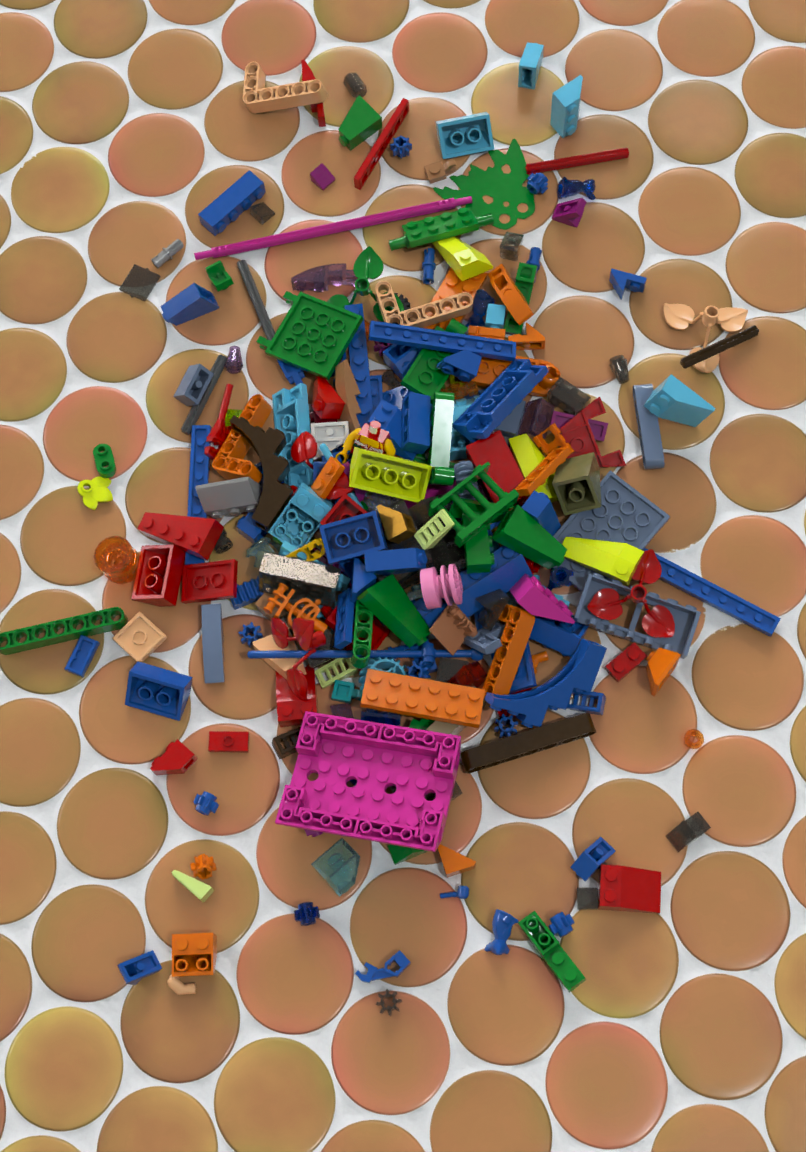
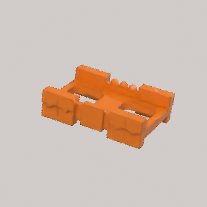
M555 423L533 438L538 448L542 447L541 450H544L543 453L546 456L558 446L569 447L571 454L575 452L570 444L565 442L564 437L560 435L561 431ZM548 430L555 436V440L549 444L543 438V434Z

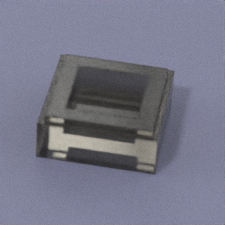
M597 888L576 889L577 910L598 909Z

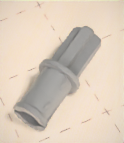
M177 239L167 248H162V251L151 259L152 263L157 268H160L166 261L173 259L172 256L184 247L183 243Z

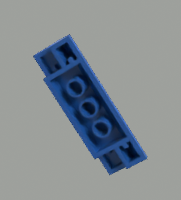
M515 359L453 423L452 427L472 443L479 439L488 438L494 429L522 402L525 396L543 380V377L549 372L547 367L532 365L529 359Z
M502 546L493 552L494 565H491L490 572L467 574L465 570L460 573L463 593L462 604L457 606L468 618L508 593L525 573L529 577L533 576L522 554ZM423 597L413 603L429 628L432 627L447 607L444 598L441 608L430 610L426 608Z

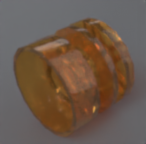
M111 536L98 544L94 553L95 565L110 581L116 584H126L136 578L140 555L126 539L120 536Z

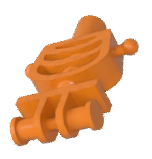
M280 583L278 589L272 593L274 598L269 597L268 604L263 609L267 613L272 614L274 607H277L278 611L274 615L276 618L279 617L283 609L289 611L286 622L291 630H293L291 615L294 614L296 618L315 621L314 631L320 630L324 633L328 625L316 618L320 612L318 605L321 604V600L316 599L315 603H313L308 598H302L292 605L289 603V600L295 590L291 589L286 597L283 594L289 588L285 584ZM305 604L302 609L297 608V606ZM311 609L308 614L304 613L306 610Z

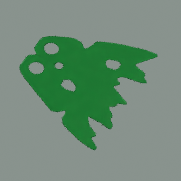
M512 139L506 154L497 149L488 151L495 164L493 168L488 166L487 170L484 171L470 164L471 171L468 172V176H450L449 178L456 183L460 190H453L445 186L444 189L434 187V191L443 199H459L471 196L472 203L466 204L465 208L470 207L476 217L491 213L494 219V224L491 225L499 229L507 230L517 223V218L526 219L531 216L535 211L534 196L527 187L522 186L529 177V174L526 173V162L516 139ZM505 164L510 166L511 172L509 174L503 173L501 169ZM488 195L492 197L493 202L487 204L484 202L483 196ZM506 201L509 202V206L507 207L503 205V203ZM520 203H525L528 205V210L521 213L518 211L517 206ZM502 214H507L510 216V221L503 224L499 221V217Z

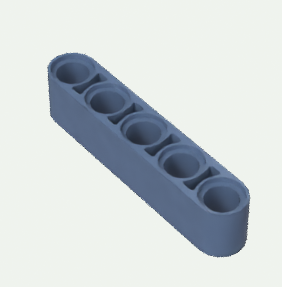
M652 384L633 385V399L645 470L664 468L665 465L658 417L644 407V404L653 392Z

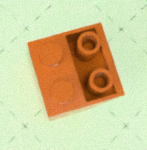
M213 932L172 934V977L214 975L217 959V936Z

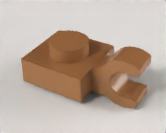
M454 159L446 161L443 165L441 161L424 166L430 184L447 179L446 174L457 171Z

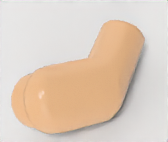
M172 974L169 976L167 981L168 987L177 995L196 994V983L183 984L179 977H172Z

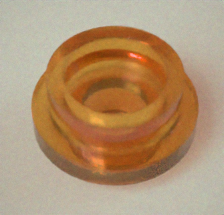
M691 729L685 733L684 743L688 748L698 749L703 745L704 736L699 730ZM695 737L697 742H691L690 738Z

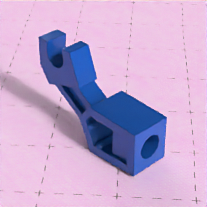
M399 950L385 962V968L378 969L366 962L364 966L368 969L367 974L363 975L359 970L355 974L365 983L391 977L398 978L411 962ZM394 961L400 966V969L395 972L390 969L388 970V966H391Z

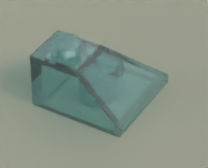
M341 838L311 865L340 897L355 884L360 856Z

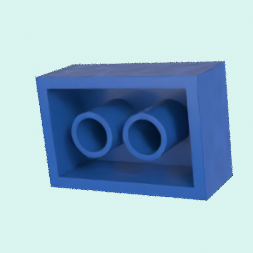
M377 511L319 526L330 565L365 557L364 552L388 550L379 512Z

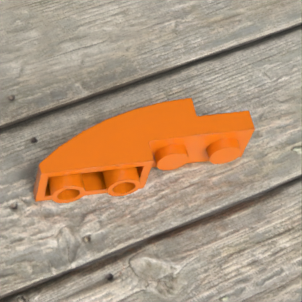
M502 263L487 274L495 291L519 325L534 315L523 294L517 288Z

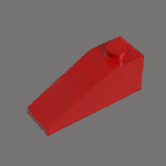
M316 376L312 387L313 410L320 419H340L345 402L326 379Z

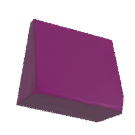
M322 163L310 173L311 181L322 190H325L335 181V177Z

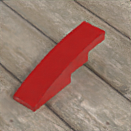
M301 60L302 82L315 80L314 74L307 62ZM323 102L310 104L311 112L318 114L319 127H325Z

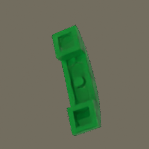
M519 262L515 285L529 305L537 266ZM508 311L504 329H506V333L522 334L525 322L519 325Z

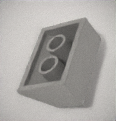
M250 477L196 486V492L203 510L212 518H222L223 515L227 514L232 516L240 515V512L245 511L255 512L263 491V486Z

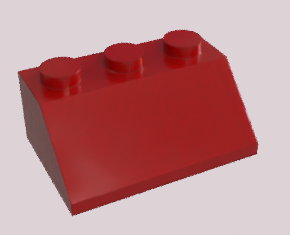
M174 544L142 546L131 599L159 607L176 606L186 553Z

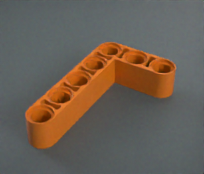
M256 394L250 398L239 418L243 417L250 425L262 428L272 411V407L262 395ZM232 429L214 458L212 467L227 480L250 477L259 483L262 479L261 471L252 462L243 460L251 445L243 436Z
M498 601L487 605L486 615L506 623L500 639L502 646L495 652L482 688L485 690L484 699L487 692L500 695L509 694L535 623V615H531L528 611Z

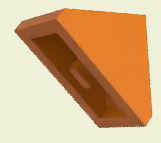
M441 844L438 846V853L447 878L475 868L476 861Z

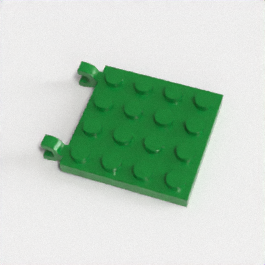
M286 291L283 298L287 300L286 303L288 305H291L290 310L271 341L259 336L256 342L260 344V349L265 350L268 356L329 380L335 370V366L338 365L364 319L361 315L303 292L296 296Z

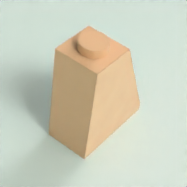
M272 634L252 642L255 651L297 650L294 641H288L287 648L282 649L278 647L274 642ZM301 658L261 659L287 680V670L293 669V665ZM301 663L297 669L306 675L304 665Z

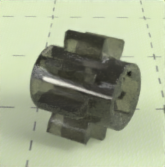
M386 989L385 995L378 994L381 1001L377 1002L376 1006H382L381 1014L387 1011L392 1016L393 1010L400 1011L397 1004L401 1003L402 1000H396V991L393 994H389L388 989ZM393 998L392 1002L394 1005L392 1007L387 1006L386 1008L384 1000Z

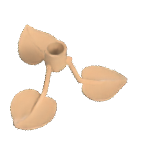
M664 303L663 306L666 322L677 330H685L689 324H694L702 318V323L707 327L703 348L707 347L710 330L713 325L720 324L721 328L726 332H738L742 329L748 310L742 308L725 307L718 309L710 305L705 308L704 313L700 312L699 316L694 319V311L687 305ZM696 347L690 351V354L697 352L703 348ZM719 354L693 365V367L703 373H710L718 366Z

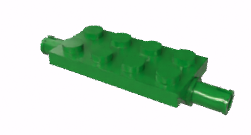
M470 207L460 208L458 211L445 212L439 216L426 217L424 220L408 222L402 225L404 237L388 240L391 251L404 247L412 248L479 230V227L494 224V219L491 213L476 217Z

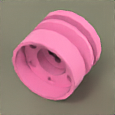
M454 563L449 564L448 570L445 565H442L440 575H438L435 567L421 569V590L428 610L441 608L443 598L448 606H452L453 600L456 605L462 604L463 585L461 576Z

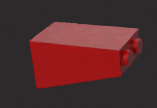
M500 430L492 433L486 439H479L466 446L467 461L470 460L474 469L480 464L484 465L486 462H489L490 467L487 474L504 492L510 493L524 480ZM480 478L478 482L489 502L497 503L499 497ZM519 496L513 506L519 505L522 507L529 497Z

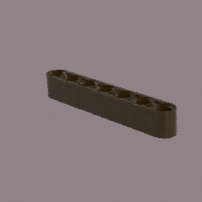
M583 713L465 750L460 753L465 772L473 773L591 736L596 733V729L590 713Z

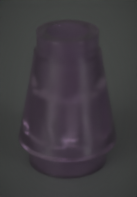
M231 346L229 348L225 363L229 373H240L243 368L241 351L238 346Z

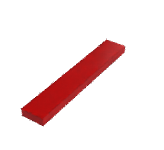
M403 98L354 176L355 188L362 189L409 112V101Z

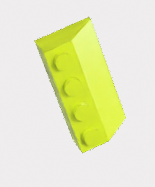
M354 447L350 463L349 486L423 504L432 466Z

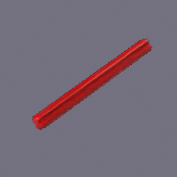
M625 147L526 164L525 168L527 174L624 159L629 157V150Z

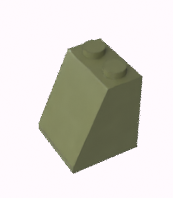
M594 452L567 458L563 464L556 468L552 482L564 515L600 508V467Z

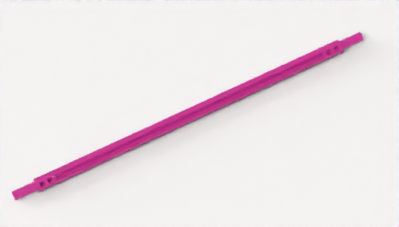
M472 197L450 198L213 247L211 250L194 253L196 260L209 257L218 258L455 209L456 206L472 203Z

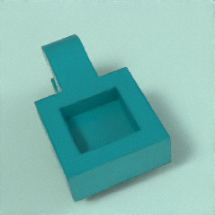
M335 680L331 699L351 704L352 698L361 701L363 690L355 689V683Z

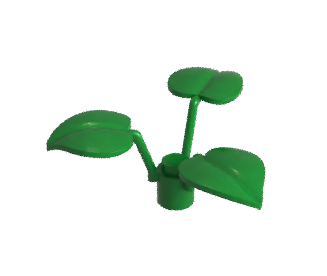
M369 246L363 250L354 263L353 270L358 279L355 281L356 290L353 291L354 294L351 302L349 303L346 296L337 294L332 296L327 301L328 303L345 309V305L354 304L357 294L361 296L370 294L377 302L368 279L378 278L383 272L384 265L372 247ZM395 295L400 312L404 311L401 300ZM376 303L373 307L374 315L379 321L384 322L378 303ZM392 306L385 307L387 311L394 309Z

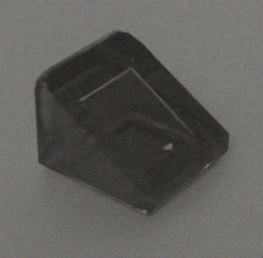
M264 202L249 208L250 214L262 225L275 215V212Z

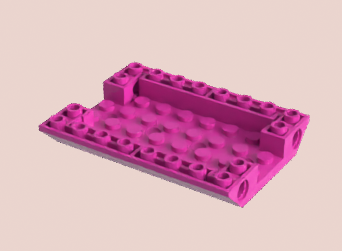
M305 711L296 744L298 752L296 765L290 785H285L275 824L436 852L443 838L459 767L461 736ZM311 773L319 774L315 781L308 780ZM355 779L357 780L356 786L348 787L347 782ZM395 786L396 791L393 794H387V787ZM432 792L436 794L434 800L428 801L425 799L426 794Z

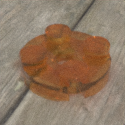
M476 381L467 382L462 386L459 383L450 384L449 387L441 389V392L454 393V400L463 399L468 393L469 397L479 393Z

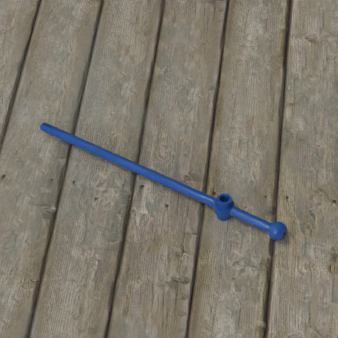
M423 643L421 650H371L370 658H421L422 661H426L425 665H432L435 658L471 657L473 661H480L483 659V653L471 648V650H457L452 656L447 650L434 649L433 643ZM310 650L249 651L247 656L249 658H302ZM316 650L308 658H351L352 650ZM357 655L359 658H364L363 655Z

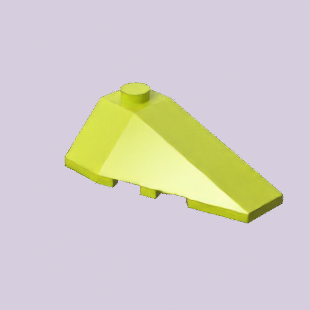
M456 236L432 242L461 282L493 269V265L484 254Z
M522 434L508 440L515 461L525 479L545 457L529 436ZM555 473L551 474L546 479V482L535 490L538 493L546 494L551 503L559 501L552 485Z
M565 537L562 543L567 549L565 558L610 579L618 580L625 586L629 585L644 554V551L627 543Z

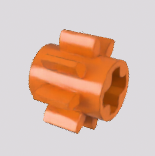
M205 854L195 856V863H190L193 876H198L202 880L212 877V871L217 870L213 856L208 857Z

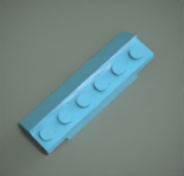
M300 383L290 390L283 388L272 395L275 429H279L285 434L287 442L279 456L288 460L290 472L282 483L299 488L303 482L311 488L314 483L312 481L313 470L305 461L297 463L291 456L292 445L298 436L304 431L311 433L307 385ZM312 458V459H309V462H310L312 465H313V458Z

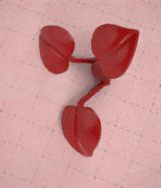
M304 431L294 441L291 448V456L297 463L305 461L313 470V465L309 462V459L316 456L317 443L311 433ZM344 471L326 499L335 500L341 498L344 493L349 494L354 490L353 487L349 486V478ZM291 485L290 487L292 488L294 495L298 488L294 485Z
M653 549L644 551L631 578L639 581V585L632 587L630 595L620 600L619 593L616 590L603 588L594 595L587 606L594 616L603 620H614L623 613L622 603L629 599L634 603L642 602L648 613L642 619V628L647 635L655 638H671L675 632V623L671 612L662 605L654 606L651 611L645 599L647 590L642 586L643 582L653 584L659 580L662 573L661 564Z
M271 618V633L278 647L282 649L287 648L288 641L298 640L304 651L310 650L293 665V669L287 670V682L291 691L299 699L308 701L307 681L303 672L297 668L311 654L316 652V648L326 644V637L320 630L314 632L315 621L295 618L292 623L295 637L288 636L289 631L286 624L279 618Z

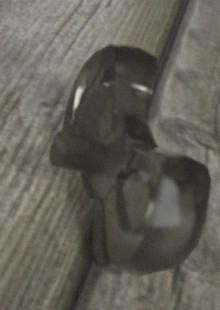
M393 371L383 373V383L388 384L392 389L402 386L401 382L394 378Z

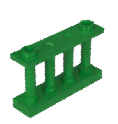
M486 462L484 465H478L470 476L440 499H434L429 505L428 515L431 517L441 509H445L444 506L453 501L471 520L468 526H462L445 509L455 524L453 526V529L456 531L454 543L459 548L512 507L518 500L519 493L515 489L510 493L504 492L487 474L490 467L489 462ZM480 478L499 497V501L496 504L490 503L473 486ZM467 490L485 508V512L482 515H476L458 495Z

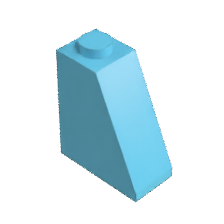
M527 42L519 63L518 87L535 90L543 59L544 45Z

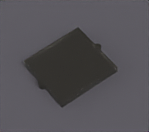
M134 264L119 290L129 294L131 298L135 297L145 302L158 282L160 275L149 271L148 268L145 269Z

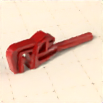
M226 384L218 419L207 436L206 442L218 446V449L212 446L204 448V454L212 461L232 430L231 426L225 425V418L233 390L232 384Z

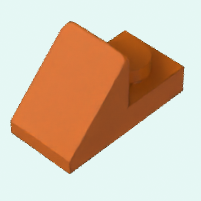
M528 323L525 326V335L514 334L508 336V341L516 342V350L545 349V337Z

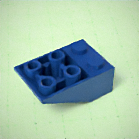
M392 344L383 351L384 363L403 380L422 348Z

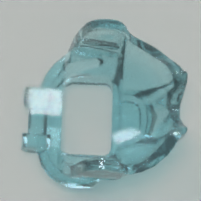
M261 538L248 548L246 557L255 556L254 567L265 568L272 562L282 558L274 552L269 544H272L278 553L280 552L281 545L271 538Z

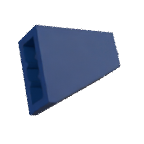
M196 283L191 284L160 306L165 321L176 326L219 308L213 293Z
M419 548L364 552L365 569L369 573L388 576L391 574L420 571L426 568L427 555L425 550Z

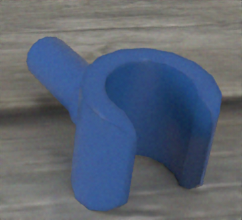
M459 885L457 892L440 893V898L457 897L466 899L469 895V888Z

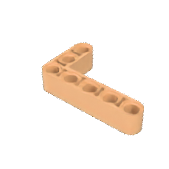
M250 62L245 68L243 101L251 113L256 114L316 104L327 99L328 93L322 82L318 79L265 88L266 75L257 62Z
M380 281L375 287L376 300L385 323L396 322L399 325L424 328L466 315L471 312L473 307L472 295L463 292L400 312L390 283ZM387 290L388 293L380 294L379 291ZM467 301L469 305L463 306L460 302ZM392 306L394 309L387 311L385 307ZM449 306L452 310L445 311L443 307ZM433 312L434 316L429 317L426 313ZM410 317H415L417 321L410 322L408 321V319Z

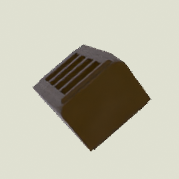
M301 727L273 738L272 746L279 759L297 752L295 735L299 737ZM288 739H290V741H291V743H292V745H293L292 747H290V745H289V743H288V741H287Z

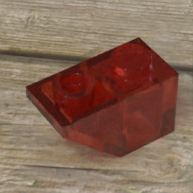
M476 661L464 665L447 683L478 688L486 680L487 673L480 663Z

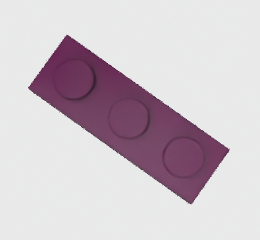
M553 410L550 425L555 423L560 429L575 415ZM589 419L588 422L595 440L604 441L608 423Z

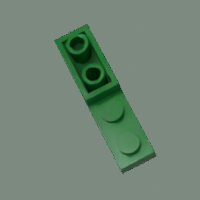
M535 911L518 922L542 959L569 993L586 981L584 975Z

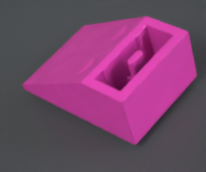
M525 573L510 589L516 601L531 615L571 624L575 623L572 618L573 613L568 609L569 607L562 600H558L551 590L545 589L535 576L529 577Z

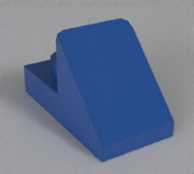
M611 269L609 281L622 300L626 288L633 292L643 293L647 278Z
M153 950L117 965L126 984L136 985L142 978L157 973L162 969Z

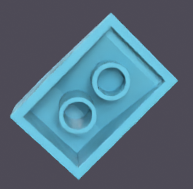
M672 374L653 390L644 404L645 408L659 418L696 427L716 409Z

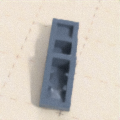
M221 603L201 605L205 683L225 682Z

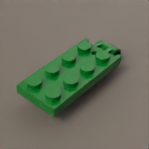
M452 318L445 330L439 326H436L434 330L465 334L468 327ZM422 348L400 384L412 392L431 396L430 403H433L434 392L441 390L450 375L443 373L436 366L445 357L455 353Z

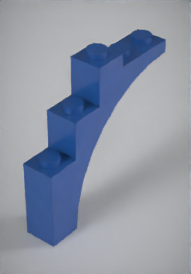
M582 638L566 666L543 685L517 694L500 695L487 692L484 700L494 710L501 711V709H506L508 713L522 721L521 724L526 727L532 728L533 725L541 727L548 708L566 710L572 691L582 693L583 690L591 692L607 648L597 642Z

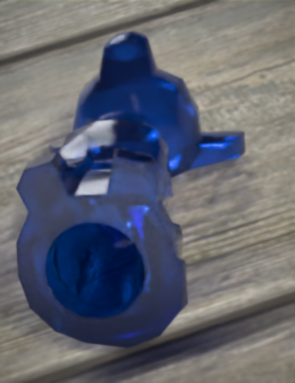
M563 177L557 187V196L559 199L583 192L589 199L594 200L595 180L588 179L581 182L579 180H568L567 177Z
M482 289L476 291L473 299V314L469 317L465 326L485 327L482 317L486 315L488 303H495V299Z
M562 566L554 569L551 568L547 588L552 591L553 588L571 586L573 582L569 580V577L574 576V572Z

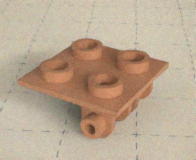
M454 602L452 606L447 605L429 629L452 656L465 641V637H475L478 633L475 625Z

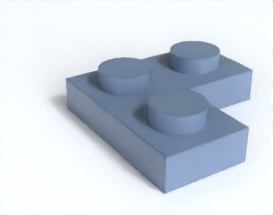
M494 621L479 629L475 637H465V643L467 646L485 655L492 654L502 646L499 638L502 636L505 625Z

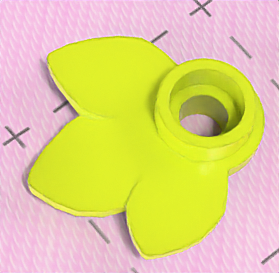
M98 476L92 480H82L78 484L77 490L83 497L84 505L92 510H96L98 502L113 500L112 493L107 488L111 484L109 478ZM84 486H89L90 489H89V490H85L83 487H84Z

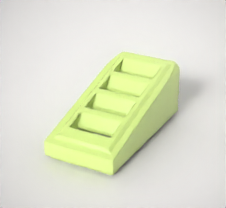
M441 509L414 534V537L424 550L434 548L455 524L445 509Z
M337 658L315 670L322 689L335 684V680H343L358 673L357 668L351 663V658ZM345 662H347L349 666V669L347 670L343 664ZM339 665H340L341 670H342V673H340V674H339V672H338V670H337V668H336V667L339 666ZM330 669H333V671H334V673H335V675H336V676L333 677V678H332V676H331V674H330V671H329ZM322 673H326L328 681H325Z
M178 870L172 871V875L200 901L205 902L214 892L210 885Z

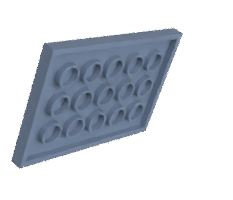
M610 470L600 482L601 507L572 514L553 536L561 544L565 537L627 543L643 551L670 519V516ZM565 558L560 566L552 567L555 572L581 592L587 576L597 573ZM604 576V579L609 580V581L612 580V579H610V578Z

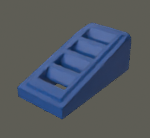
M572 691L574 701L573 704H570L569 700L566 709L603 715L606 701L604 693L587 691L579 693ZM579 696H582L581 705H578ZM587 698H590L589 707L586 706ZM595 699L598 700L597 708L594 707Z

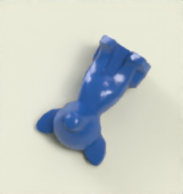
M496 909L492 921L495 939L487 944L484 950L486 952L491 951L495 955L508 954L510 949L506 941L511 935L513 925L518 923L519 920L505 911Z

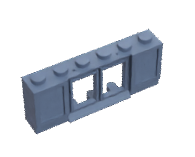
M597 573L587 576L573 617L575 622L654 650L660 647L677 652L681 655L680 658L682 659L687 657L701 612L696 611V607L691 605L682 606L676 600L669 598L664 600L659 598L658 594L648 592L645 597L647 604L666 607L671 612L675 623L673 637L653 638L635 631L643 606L642 602L636 604L629 629L594 616L587 606L599 590L612 588L619 595L627 597V595H630L633 586H623L622 582L614 579L611 581L606 580L604 576Z

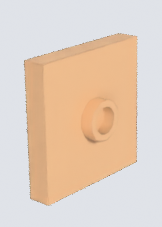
M139 611L112 639L136 662H143L167 639V636Z

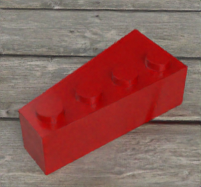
M145 512L137 529L146 537L166 545L174 544L184 552L208 561L224 526L216 519Z

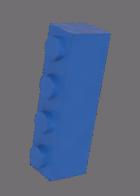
M249 170L198 214L200 223L214 236L223 232L226 226L232 221L237 220L242 212L248 210L257 199H261L266 192L264 182Z

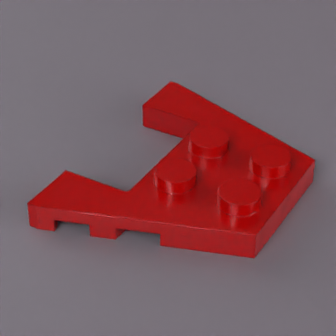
M600 397L593 400L559 429L561 431L560 435L566 440L565 442L569 443L575 451L567 458L594 452L599 467L626 466L620 449L601 456L588 420L606 413Z

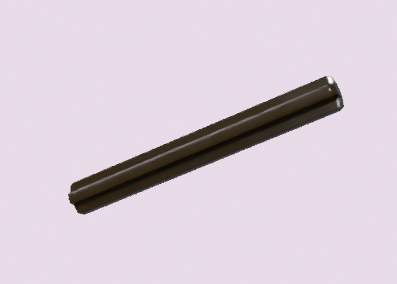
M755 325L681 358L680 364L684 369L757 336L759 329Z

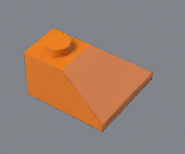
M659 647L656 652L652 651L647 657L646 671L651 695L654 697L677 667L681 657L679 653Z

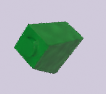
M360 95L356 98L338 129L340 143L350 151L382 128V117Z

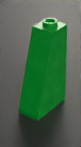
M519 505L506 511L492 536L494 541L522 554L524 557L547 569H551L554 566L558 567L565 560L564 556L567 549Z
M393 574L371 586L357 597L368 610L409 648L415 644L420 646L428 640L426 636L431 634L430 628Z

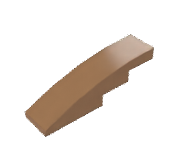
M346 359L335 366V388L337 394L345 402L340 418L341 421H349L350 434L356 428H361L357 419V415L361 413V410L356 400V397L361 393Z

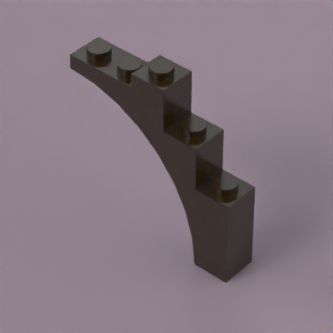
M233 415L230 420L231 428L243 436L253 447L263 467V491L251 519L253 525L268 533L293 496L292 488L286 483H282L290 472L288 460L279 456L287 444L286 437L279 429L274 430L269 427L265 433L261 427H254L245 418H238Z

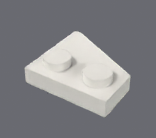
M349 421L311 423V434L317 443V453L313 460L323 456L320 450L322 443L326 444L330 451L344 444L349 435Z

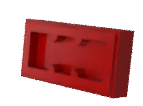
M209 731L208 751L248 753L249 732Z

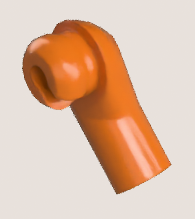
M546 651L531 656L534 673H537L536 668L539 663L549 660Z

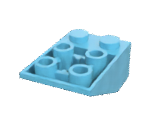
M302 482L268 533L281 542L287 541L300 548L309 542L321 525L320 522L333 508L334 504L328 499L320 498L312 488Z

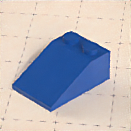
M382 399L367 423L370 424L371 421L380 422L381 429L390 433V440L396 449L395 454L413 461L417 453L401 450L402 411Z

